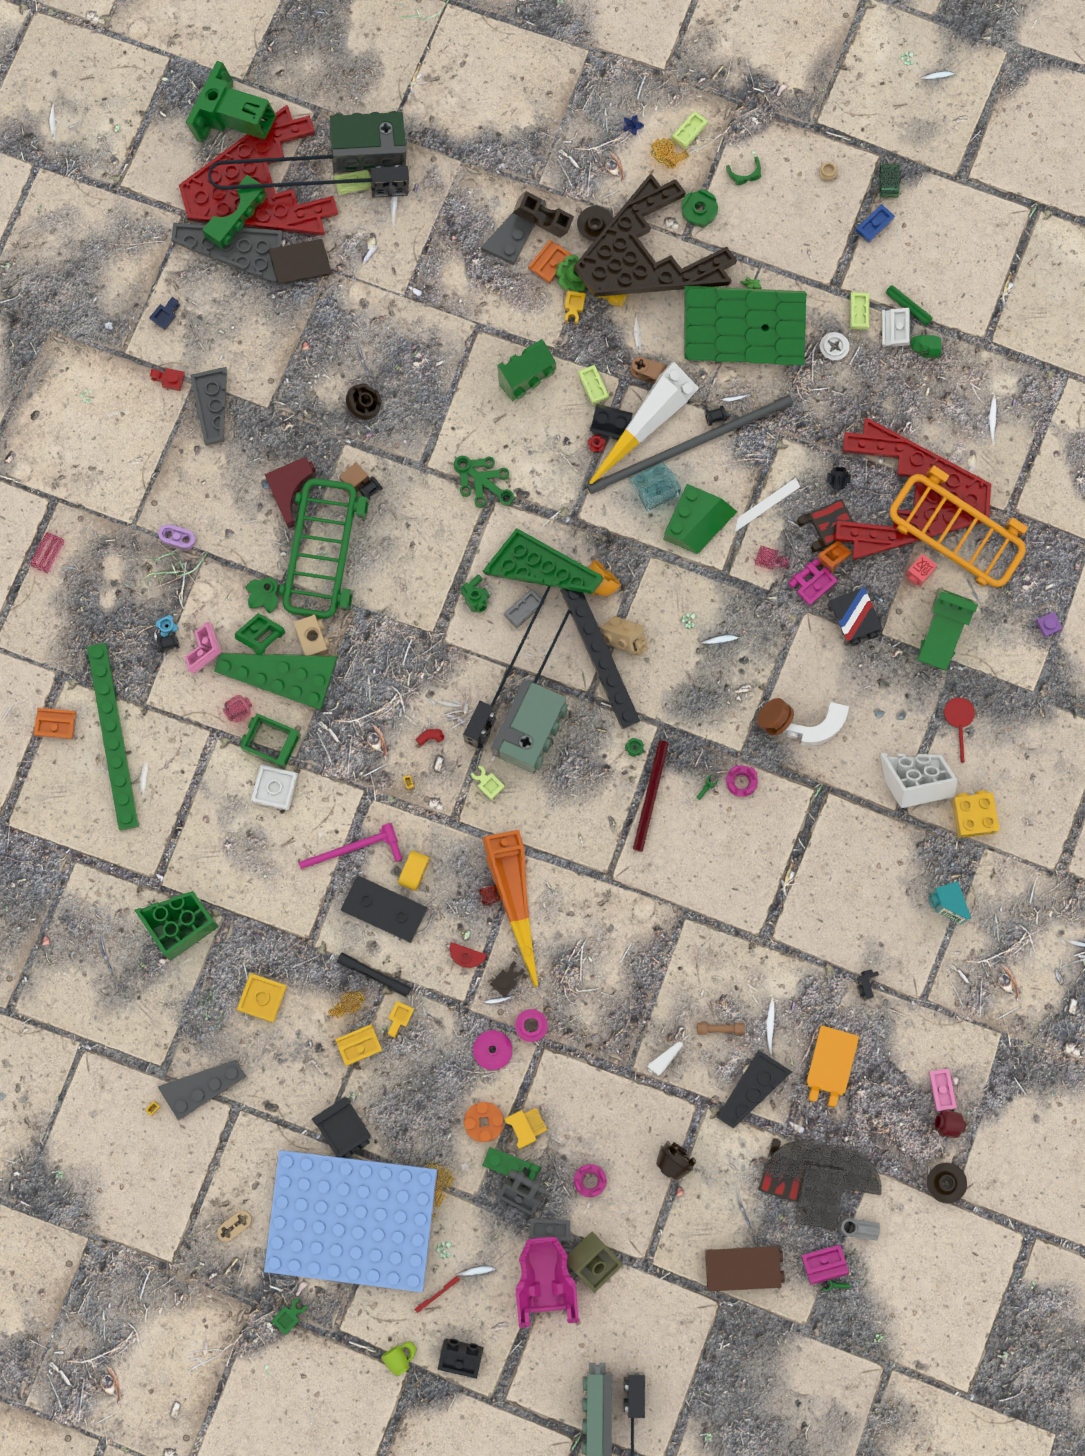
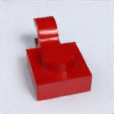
M166 368L165 373L159 370L151 369V380L162 382L163 388L181 391L185 376L184 371Z

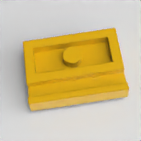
M372 1024L335 1039L345 1066L383 1051Z

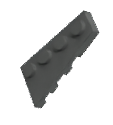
M227 367L191 374L190 377L204 443L207 446L224 442Z

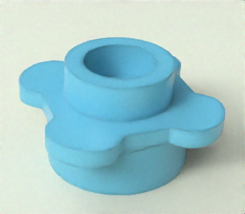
M167 615L156 622V627L160 629L162 637H167L169 633L178 630V626L174 624L171 615Z

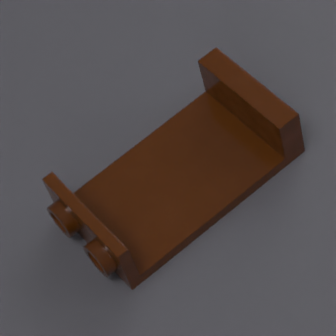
M779 1246L705 1250L707 1291L782 1288L781 1283H785L784 1271H780V1262H783V1251L779 1250Z

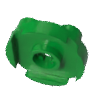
M698 190L697 192H690L684 197L682 216L688 223L704 228L715 220L718 213V204L712 193L706 190ZM703 205V211H697L695 206Z

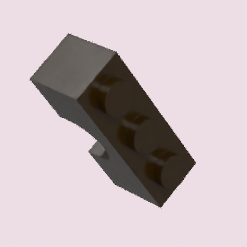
M527 191L519 196L513 210L514 214L559 238L568 233L574 219L573 215L559 208L551 210L541 205V198Z

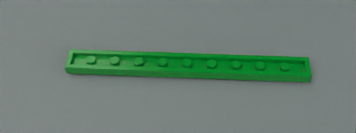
M106 643L87 646L118 829L122 831L139 827L108 647Z

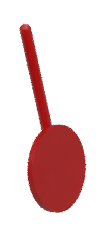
M954 698L946 704L944 716L950 725L959 728L961 763H964L963 727L968 726L973 721L975 710L967 699Z

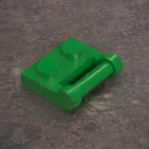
M257 613L235 633V639L253 649L257 655H262L271 643L285 634V630L282 626ZM269 630L272 631V633L261 643L258 642V640Z

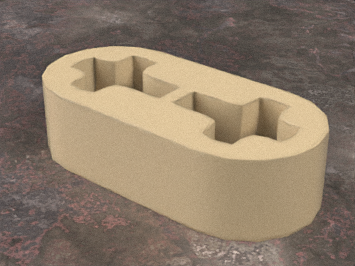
M239 1211L218 1228V1238L224 1242L236 1238L252 1224L251 1214L247 1211ZM240 1215L248 1217L246 1225L242 1223L236 1226V1223L240 1220ZM233 1226L234 1229L230 1232V1238L228 1236L223 1237V1228L229 1229Z

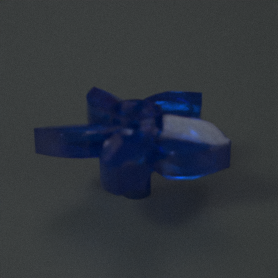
M637 115L633 116L632 120L624 117L626 125L623 131L631 129V133L636 135L637 129L644 127L643 123L638 121Z

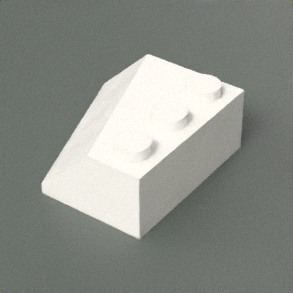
M880 753L885 783L901 808L955 797L957 778L942 755L918 754L916 757H906L905 754H898L895 757L888 756L887 753Z

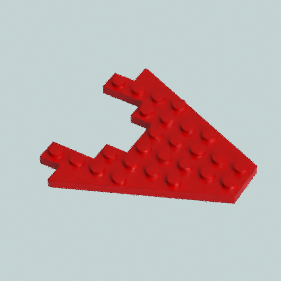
M288 105L284 106L275 113L276 118L265 139L246 134L180 183L179 188L188 220L208 223L213 216L226 217L233 214L240 204V198L236 189H217L209 182L208 171L211 165L223 160L284 157L281 148L282 143L315 135L310 115L292 120ZM275 162L218 165L212 170L211 178L214 183L221 186L239 185L246 175L260 184L272 183L268 164ZM274 187L265 188L267 194L265 201L255 208L253 216L247 218L243 227L323 236L325 232L321 220L338 215L333 196L298 205L293 189L275 193Z

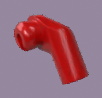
M426 729L415 740L422 746L429 739L441 742L445 736L440 729Z

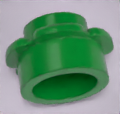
M631 738L626 743L625 750L630 756L636 757V755L643 753L644 744L641 740Z

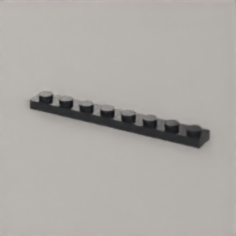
M561 589V594L621 729L640 722L584 593Z

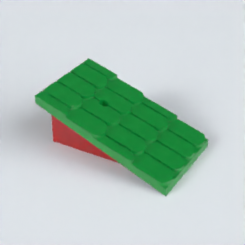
M684 286V358L715 362L804 365L807 293L805 291Z

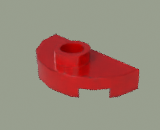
M450 942L449 950L451 957L456 964L463 968L477 967L488 956L487 954Z

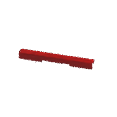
M458 1276L444 1285V1288L432 1298L425 1300L414 1310L417 1313L458 1282L460 1280Z

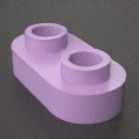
M170 524L163 525L159 529L158 536L164 544L189 550L196 543V538L190 530ZM168 533H172L170 538H166ZM189 538L190 541L188 543H184V539Z

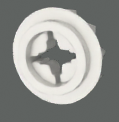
M828 333L820 342V353L824 355L825 359L828 358L831 361H840L849 351V342L841 333ZM838 343V350L835 349L830 352L831 345Z

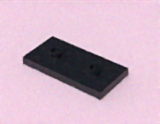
M357 875L341 911L412 943L428 908Z

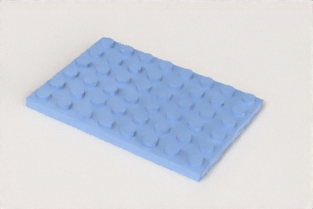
M279 1150L264 1272L424 1292L438 1169Z

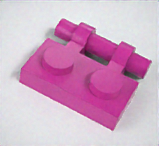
M817 559L811 563L808 562L805 568L799 574H794L792 580L788 582L791 588H794L797 584L800 585L801 588L797 591V594L808 606H811L838 582L826 567L820 572L818 571L817 567L821 563ZM812 574L814 577L806 582L804 578Z

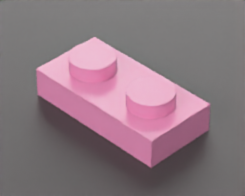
M949 1068L930 1071L929 1078L936 1112L957 1108Z

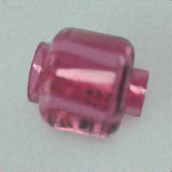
M235 695L224 703L223 712L230 722L239 723L251 715L250 708L252 703L248 697L243 698L241 695Z

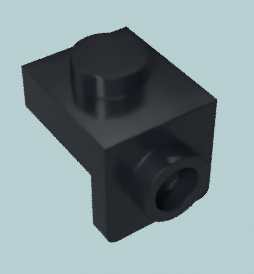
M872 969L861 972L862 976L857 978L859 983L857 991L859 997H863L864 1001L874 998L869 979L879 976L878 971L873 972Z

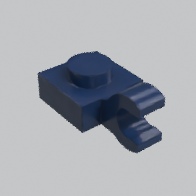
M171 297L166 306L164 307L160 304L149 319L165 331L176 317L173 312L180 307L179 301Z

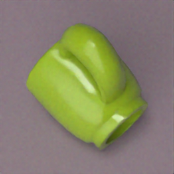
M405 1342L401 1346L397 1345L391 1348L381 1358L389 1371L395 1374V1376H399L410 1368L409 1362L416 1354V1346L413 1342ZM403 1348H407L409 1350L410 1355L408 1359L404 1351L402 1350Z

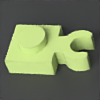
M478 766V769L482 772L481 775L475 776L474 773H471V777L473 780L481 782L478 788L492 801L505 786L492 773L486 776L485 769L482 766Z

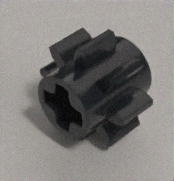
M834 467L831 473L827 474V482H830L829 485L833 489H844L851 480V475L848 474L847 469L844 467Z

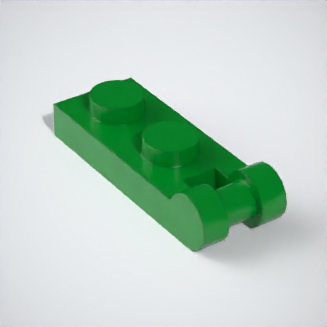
M489 1147L482 1165L506 1176L509 1175L511 1170L523 1173L525 1167L530 1169L527 1178L535 1181L537 1173L541 1170V1167L491 1147Z

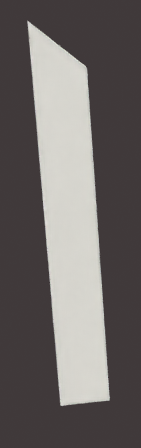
M793 479L738 517L735 532L800 488L797 479Z

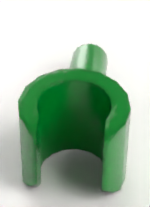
M712 774L707 777L705 786L697 795V799L700 800L710 788L712 789L716 786L718 779L715 783L709 782Z
M828 1280L830 1287L822 1289L825 1291H829L832 1288L849 1289L850 1284Z

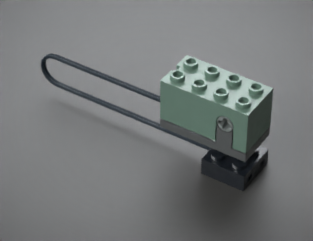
M550 586L547 587L491 705L479 701L463 734L465 743L478 749L481 744H485L488 737L487 730L489 727L492 728L496 721L494 704L551 588ZM569 609L534 682L531 683L526 679L523 680L491 747L493 756L533 774L536 769L540 770L544 762L543 754L544 752L548 753L552 745L551 737L552 735L556 736L560 728L559 720L560 718L564 719L568 711L566 697L536 683L570 614Z

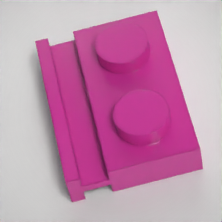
M841 1245L802 1255V1261L810 1285L849 1275Z

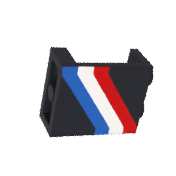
M865 587L829 600L827 606L830 612L833 611L845 637V646L849 644L855 646L861 643L862 639L868 637L870 640L879 636L882 626Z

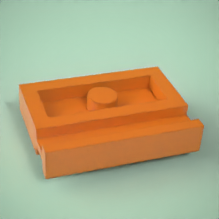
M550 239L528 266V270L533 271L538 277L550 284L556 277L557 264L563 262L565 257L572 256V254Z
M37 708L33 735L73 739L77 712Z

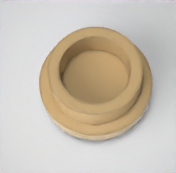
M831 162L822 164L819 169L820 177L827 181L833 180L837 175V167Z

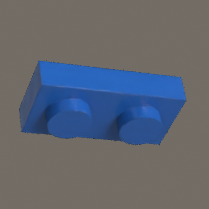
M881 204L856 228V232L870 243L894 220L895 215Z

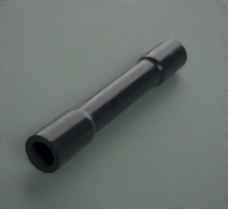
M343 952L337 960V963L377 981L406 998L412 987L386 976Z

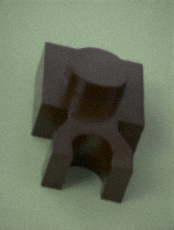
M515 961L510 965L508 972L502 970L490 983L504 998L518 984L514 979L525 972L523 968L520 972L513 971V968L517 965Z

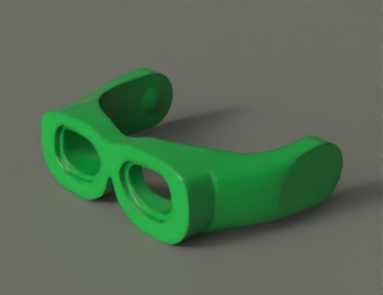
M754 157L757 166L756 170L748 176L736 175L731 171L729 165L726 166L729 177L736 185H742L748 180L756 181L761 178V166L758 157Z

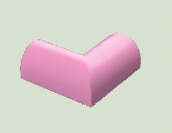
M210 622L205 623L194 632L198 647L185 656L188 670L191 673H197L222 653L214 627Z

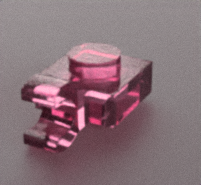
M760 546L755 565L773 570L774 565L787 569L790 558L778 556V550Z

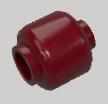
M944 1110L936 1116L934 1126L939 1135L958 1138L965 1131L966 1122L960 1113Z

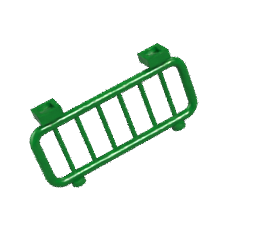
M312 478L304 484L302 493L297 492L295 502L299 504L286 583L285 585L281 584L279 588V595L283 596L284 609L288 613L308 617L315 615L316 618L328 619L336 613L338 604H340L339 607L343 610H351L354 592L343 588L342 593H340L354 512H356L359 518L367 519L370 502L364 496H359L358 501H356L357 491L352 484ZM312 486H322L347 490L350 494L349 503L308 498L310 488ZM307 502L348 507L346 520L343 522L305 516ZM304 520L344 525L342 540L303 535ZM301 538L341 544L339 559L298 553ZM299 556L338 562L336 576L295 571L297 558ZM294 575L335 581L332 595L292 590ZM291 593L331 599L330 608L327 611L293 607L290 604Z

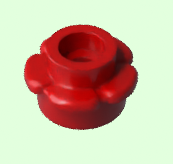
M593 435L592 438L588 439V446L591 451L598 453L604 450V445L606 444L604 437Z

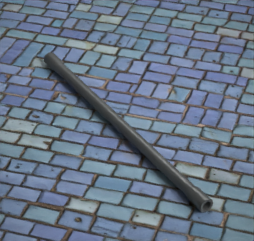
M788 394L726 424L609 476L600 478L593 484L588 483L587 488L590 494H594L638 472L775 411L793 405V400Z

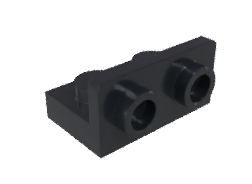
M597 404L590 431L599 436L607 435L618 440L630 423L633 413Z
M444 1339L437 1370L477 1379L484 1348L475 1343L468 1344L459 1342L457 1339Z

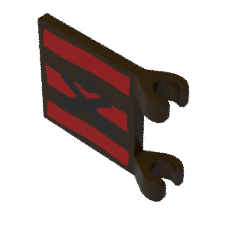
M842 499L813 512L803 514L797 520L799 526L812 521L821 540L813 542L810 546L814 553L837 542L835 541L837 521L854 522Z
M773 1138L758 1191L797 1202L812 1151L808 1148H803L800 1161L777 1154L781 1141Z

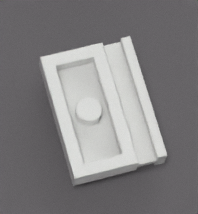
M909 308L882 310L883 347L910 345Z

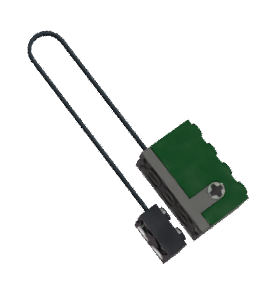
M403 112L335 114L330 116L332 155L218 161L211 165L208 171L209 182L213 187L221 190L371 182L372 198L408 196L409 172L408 166H406L407 151ZM332 159L333 173L361 170L371 171V178L232 186L218 185L211 178L212 170L216 166L223 164Z

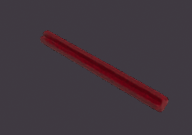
M663 740L658 742L633 845V850L642 852L669 745L668 742Z

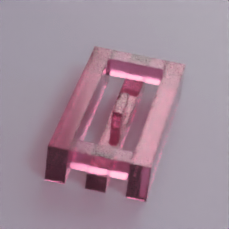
M46 532L29 565L48 574L65 542L64 539ZM51 538L52 540H51V542H50L48 548L46 549V551H45V553H44V556H43V558H42L40 564H37V562H38L40 556L42 555V553H43V551H44V549H45V547H46V545H47L49 539ZM56 541H58L57 544H56V546H55V548H54V550H53V552H52V554H51V556H50V558L48 559V557H49V555H50V553H51V551H52V549H53V547H54Z

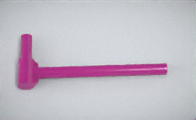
M388 823L382 826L381 833L298 863L300 869H304L382 840L390 845L395 862L402 861L403 858L397 844L398 840L393 825Z

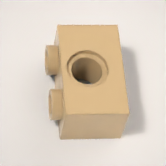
M312 615L293 622L305 655L324 656L329 654L327 648L331 646L327 636L323 637L321 631L324 630L321 619L317 620L316 616ZM311 634L318 635L315 641L308 640Z

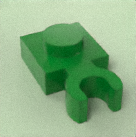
M299 1297L293 1300L291 1309L284 1306L271 1320L285 1335L300 1321L296 1315L305 1312L308 1307L305 1305L302 1309L297 1308L296 1304L300 1300Z

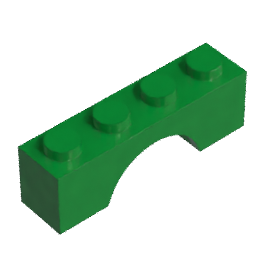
M246 175L239 185L260 183ZM265 188L236 189L240 198L237 210L226 217L213 216L202 229L204 237L221 249L229 245L234 234L243 228L247 218L253 216L255 208L265 201L267 195Z

